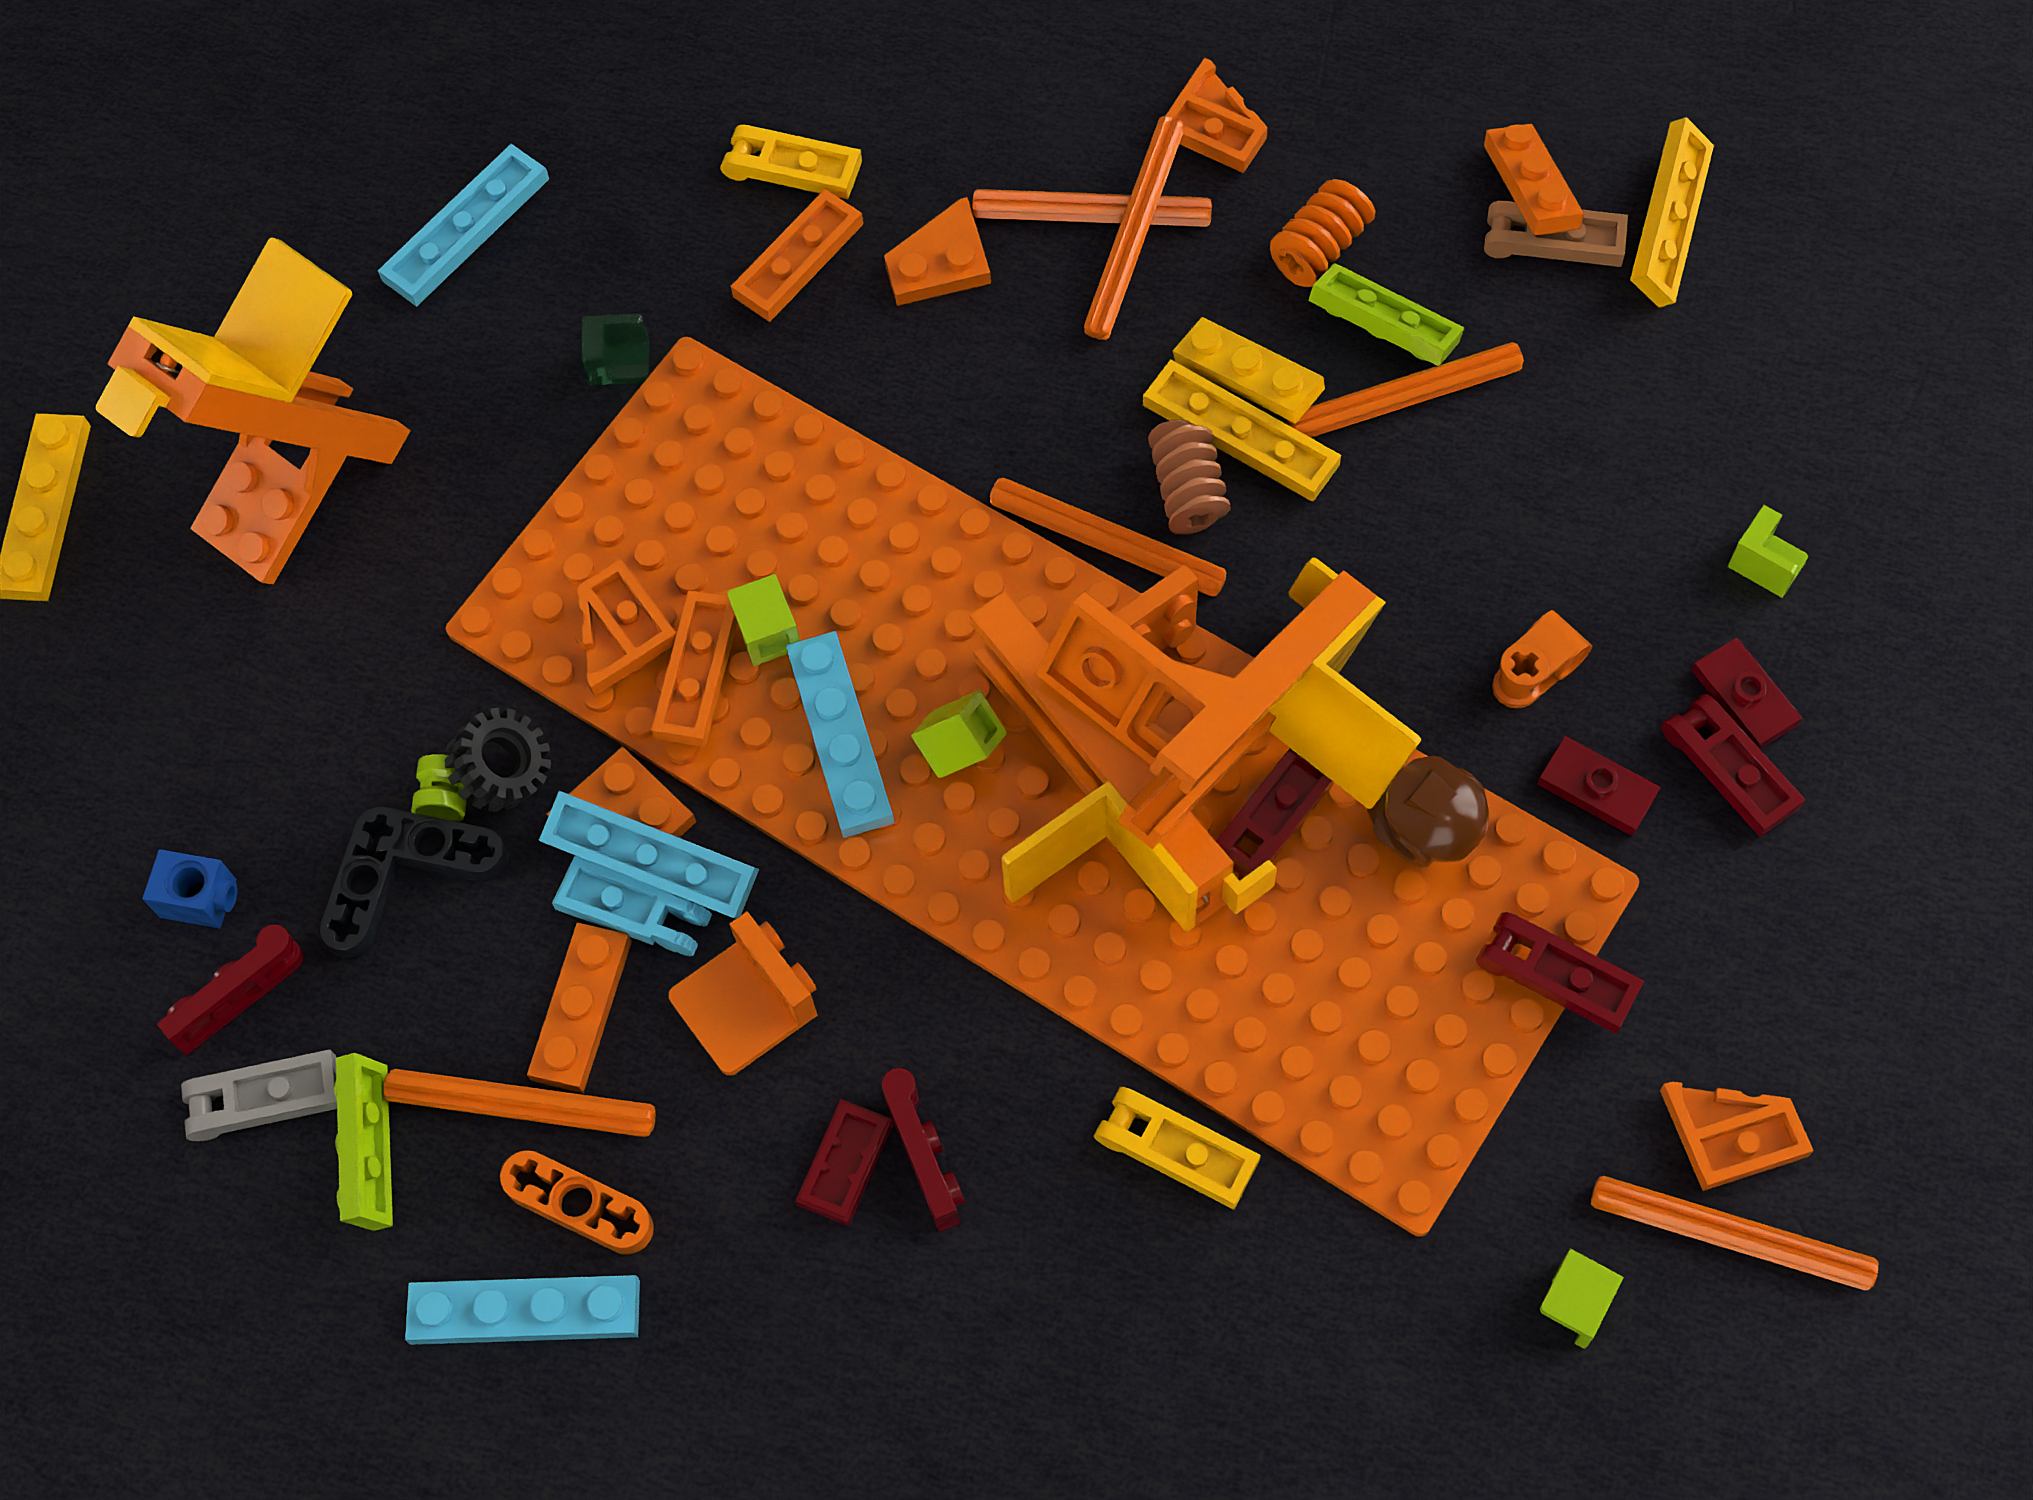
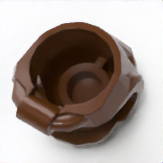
M1434 755L1414 759L1407 766L1402 767L1373 808H1367L1378 840L1420 868L1429 867L1433 861L1456 862L1463 860L1480 844L1489 826V809L1482 784L1468 771L1461 767H1455L1445 759Z

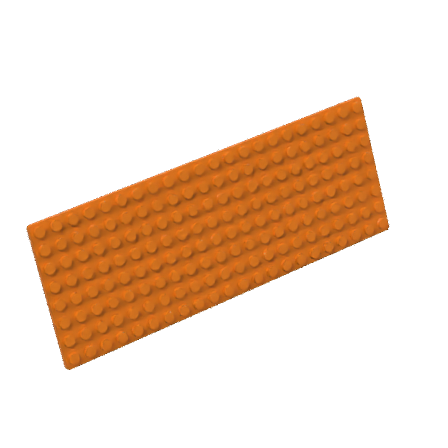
M691 337L679 339L447 623L446 632L450 639L1411 1234L1419 1237L1425 1236L1435 1223L1565 1007L1505 976H1497L1487 972L1477 964L1476 958L1484 944H1491L1496 935L1493 926L1502 912L1513 913L1597 956L1639 886L1637 875L1485 788L1489 809V826L1480 844L1461 861H1433L1429 867L1420 868L1380 842L1373 830L1374 824L1367 812V808L1334 783L1272 863L1277 868L1273 888L1236 915L1226 904L1186 933L1107 836L1012 903L1005 895L1002 856L1082 800L1086 795L975 662L974 652L981 647L987 649L989 646L971 625L970 614L1005 591L1050 644L1072 602L1084 591L1112 613H1115L1142 593ZM621 559L677 633L688 590L728 596L727 593L731 589L776 574L796 623L800 641L833 631L837 633L893 813L894 824L843 838L788 654L753 666L738 622L706 747L654 739L651 732L673 647L597 696H594L587 683V659L582 638L581 626L583 621L579 608L577 586ZM1196 625L1194 632L1184 643L1175 648L1167 646L1161 650L1174 661L1231 678H1235L1254 659L1251 655ZM980 689L1007 734L988 758L939 778L910 735L933 710ZM1171 695L1155 724L1165 732L1177 735L1196 714ZM1269 731L1191 809V813L1215 841L1289 750L1287 745ZM1415 749L1403 767L1407 766L1414 759L1428 756ZM1246 836L1237 845L1251 856L1260 847ZM1233 870V874L1238 878L1239 874ZM1516 944L1511 953L1526 961L1532 949L1522 944Z

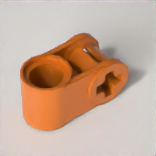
M1554 610L1547 612L1533 624L1525 635L1503 653L1500 669L1493 679L1492 689L1494 696L1506 707L1514 709L1526 708L1533 704L1535 700L1557 681L1571 674L1590 653L1592 645Z

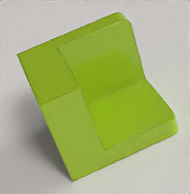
M1763 505L1738 542L1728 567L1783 598L1805 565L1808 555L1773 535L1782 514Z
M776 574L728 591V599L753 666L788 654L786 645L800 641L796 623Z
M979 689L930 712L910 736L936 776L942 778L988 758L1006 736L1007 732Z
M1570 1248L1552 1280L1553 1283L1540 1307V1311L1543 1315L1578 1333L1574 1344L1585 1349L1593 1340L1624 1277Z

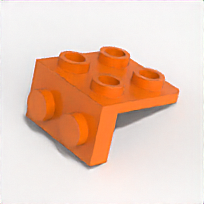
M748 911L729 924L736 943L673 986L669 991V1000L721 1072L728 1076L737 1074L818 1016L811 993L817 990L812 979L798 962L792 967L787 964L779 953L785 946L775 930L767 921L758 926Z

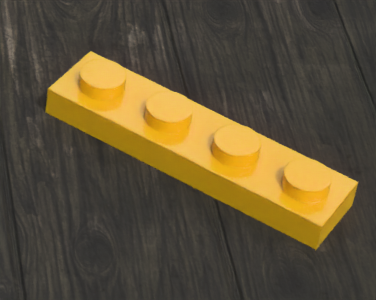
M1687 117L1670 122L1630 279L1658 307L1676 302L1714 147Z
M1171 359L1143 395V406L1169 421L1185 420L1194 426L1209 428L1213 434L1211 445L1312 502L1340 466L1341 455Z
M37 413L35 415L0 553V599L49 600L91 428L85 416Z

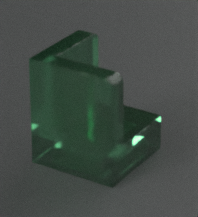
M641 314L582 317V361L590 385L645 382L649 377L650 340Z

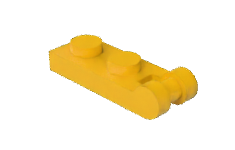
M738 125L731 138L733 149L725 154L720 169L725 176L737 181L752 178L816 193H821L826 189L838 198L848 200L862 163L860 149L749 125ZM757 151H761V154H760L759 157H758V156L751 155V154L756 153Z
M1120 1087L1112 1101V1104L1115 1106L1114 1111L1108 1121H1101L1094 1134V1138L1107 1148L1123 1152L1234 1210L1260 1161L1261 1155L1132 1089ZM1135 1118L1149 1123L1142 1137L1128 1131Z

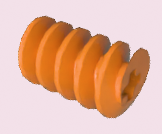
M1337 179L1327 180L1319 188L1318 193H1315L1307 201L1306 206H1303L1295 214L1294 219L1289 220L1283 227L1282 232H1278L1271 240L1270 251L1278 269L1294 284L1301 287H1312L1316 283V275L1322 276L1328 270V262L1334 263L1340 257V250H1346L1352 244V237H1358L1364 231V224H1369L1375 219L1376 211L1372 202L1362 191L1346 181Z

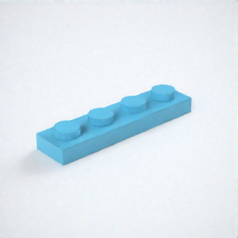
M510 144L378 270L382 281L417 307L549 180L546 168Z
M836 631L786 645L843 838L894 824L893 813Z
M559 791L539 839L543 843L735 919L741 916L759 871L755 867L562 791Z
M636 1275L409 1283L405 1340L410 1345L638 1337L640 1280Z

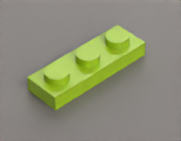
M1336 263L1316 281L1308 300L1324 308L1329 314L1342 317L1367 330L1371 335L1385 339L1411 352L1416 358L1429 361L1437 366H1440L1459 344L1464 331V327Z
M351 1053L336 1058L334 1094L337 1100L338 1133L335 1145L339 1158L337 1203L340 1209V1221L376 1231L393 1226L389 1101L383 1095L384 1081L388 1074L387 1065L357 1053Z

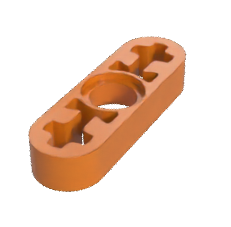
M521 1151L508 1158L502 1167L500 1174L501 1185L516 1204L620 1254H634L645 1248L652 1238L654 1230L652 1218L639 1201L534 1151ZM535 1166V1173L544 1183L553 1186L550 1196L548 1197L544 1190L529 1184L524 1188L523 1192L520 1191L521 1184L516 1179L517 1174L520 1171L529 1173ZM558 1176L562 1177V1178L556 1183L557 1177H558ZM575 1188H584L590 1191L592 1194V1204L585 1214L578 1217H570L563 1213L562 1201L569 1191ZM549 1198L548 1205H544L543 1203ZM610 1200L611 1202L605 1207V1201ZM604 1207L609 1214L621 1220H626L633 1213V1220L639 1227V1230L636 1234L626 1232L621 1239H618L619 1232L614 1225L601 1218ZM598 1222V1227L596 1229L592 1228Z

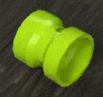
M431 754L419 759L416 778L420 782V790L413 795L412 813L455 822L464 819L467 801L457 794L464 786L461 782L451 785L448 776L456 771L455 768H445V759L449 755Z

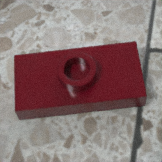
M1738 638L1733 639L1694 663L1691 670L1693 674L1759 749L1799 726L1803 719Z
M1567 736L1563 738L1537 784L1632 837L1661 788Z
M840 1099L795 1201L797 1206L850 1226L893 1127V1120Z

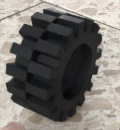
M492 708L484 714L483 712L477 714L453 735L455 738L447 745L446 751L452 754L445 759V768H455L456 770L448 776L451 785L458 782L462 783L464 788L457 794L463 800L471 794L475 796L472 806L481 809L489 803V811L498 812L504 806L506 810L511 809L536 792L537 788L543 785L547 779V776L543 774L550 769L551 760L542 759V757L550 752L548 743L538 744L537 739L543 735V732L539 726L532 732L527 728L531 722L529 717L523 715L517 721L514 720L516 710L507 708L499 714V708ZM485 743H497L510 754L514 763V771L510 777H500L486 766L481 753Z

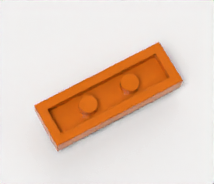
M1516 124L1487 130L1484 147L1533 235L1581 229L1584 213L1533 124Z
M824 189L730 286L733 298L771 322L864 224L862 213Z
M688 590L651 728L654 739L706 747L737 626V619L728 596Z
M582 923L576 924L527 1073L531 1081L584 1093L632 943L629 934Z

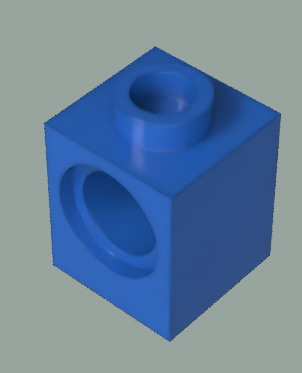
M159 849L142 899L159 918L221 928L225 913L230 912L236 902L237 879L221 860ZM204 883L203 888L198 894L186 898L187 892L192 886Z

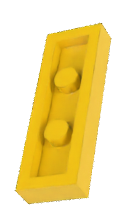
M1204 317L1200 318L1173 350L1175 362L1295 424L1325 390L1323 376Z

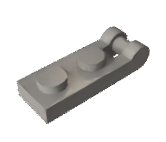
M329 1049L193 1078L181 1084L182 1099L184 1103L189 1104L190 1117L185 1120L186 1139L190 1141H206L226 1132L337 1109V1100L334 1094L336 1055ZM223 1096L224 1109L213 1112L212 1101L217 1097Z

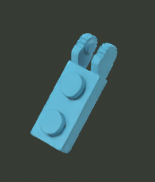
M574 856L552 902L555 910L613 931L629 934L630 937L651 945L656 942L667 950L690 957L694 955L698 943L687 934L662 926L668 912L680 920L703 927L708 925L712 913L701 905L579 856Z

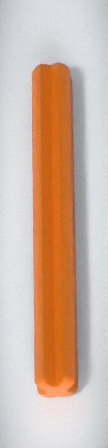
M1162 116L1158 120L1084 324L1085 334L1092 338L1107 340L1110 337L1183 135L1184 125L1179 119Z
M977 189L973 194L972 209L973 215L976 218L1121 224L1131 195ZM1160 196L1150 225L1207 227L1211 222V199Z
M1513 342L1310 406L1296 424L1287 420L1286 424L1312 438L1520 371L1524 362L1523 355L1518 344Z
M999 478L991 490L990 503L993 506L1163 577H1167L1186 564L1198 578V591L1209 596H1217L1225 583L1226 570L1220 566L1009 479Z
M393 1069L386 1075L383 1089L384 1098L391 1102L641 1137L650 1135L654 1129L656 1118L655 1107L646 1103L401 1069Z
M1600 1176L1593 1188L1591 1205L1596 1209L1864 1291L1873 1287L1877 1278L1878 1261L1867 1255L1607 1176Z

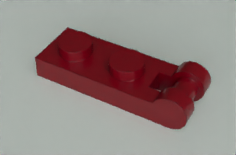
M1703 694L1690 703V710L1682 716L1675 714L1661 724L1662 732L1669 743L1677 749H1681L1759 837H1762L1801 809L1806 801L1712 696ZM1704 727L1710 729L1714 734L1704 740L1697 731Z
M1289 748L1216 840L1234 862L1233 870L1239 874V881L1266 861L1270 860L1273 862L1334 784L1331 779L1291 748ZM1244 836L1260 846L1253 856L1237 846Z
M1502 912L1493 926L1496 935L1491 944H1484L1476 958L1477 964L1487 972L1497 976H1505L1617 1034L1644 980L1513 913ZM1516 944H1522L1532 949L1526 961L1511 953Z
M276 924L263 928L257 936V946L238 961H231L223 965L214 974L210 983L194 995L183 997L174 1003L169 1009L167 1016L157 1023L167 1038L186 1056L301 966L304 953L285 928Z
M892 1069L886 1073L882 1081L886 1104L936 1227L941 1232L960 1224L956 1206L965 1202L953 1172L950 1171L942 1175L934 1155L942 1153L943 1148L932 1121L921 1124L918 1118L916 1108L918 1107L919 1096L913 1075L906 1069Z

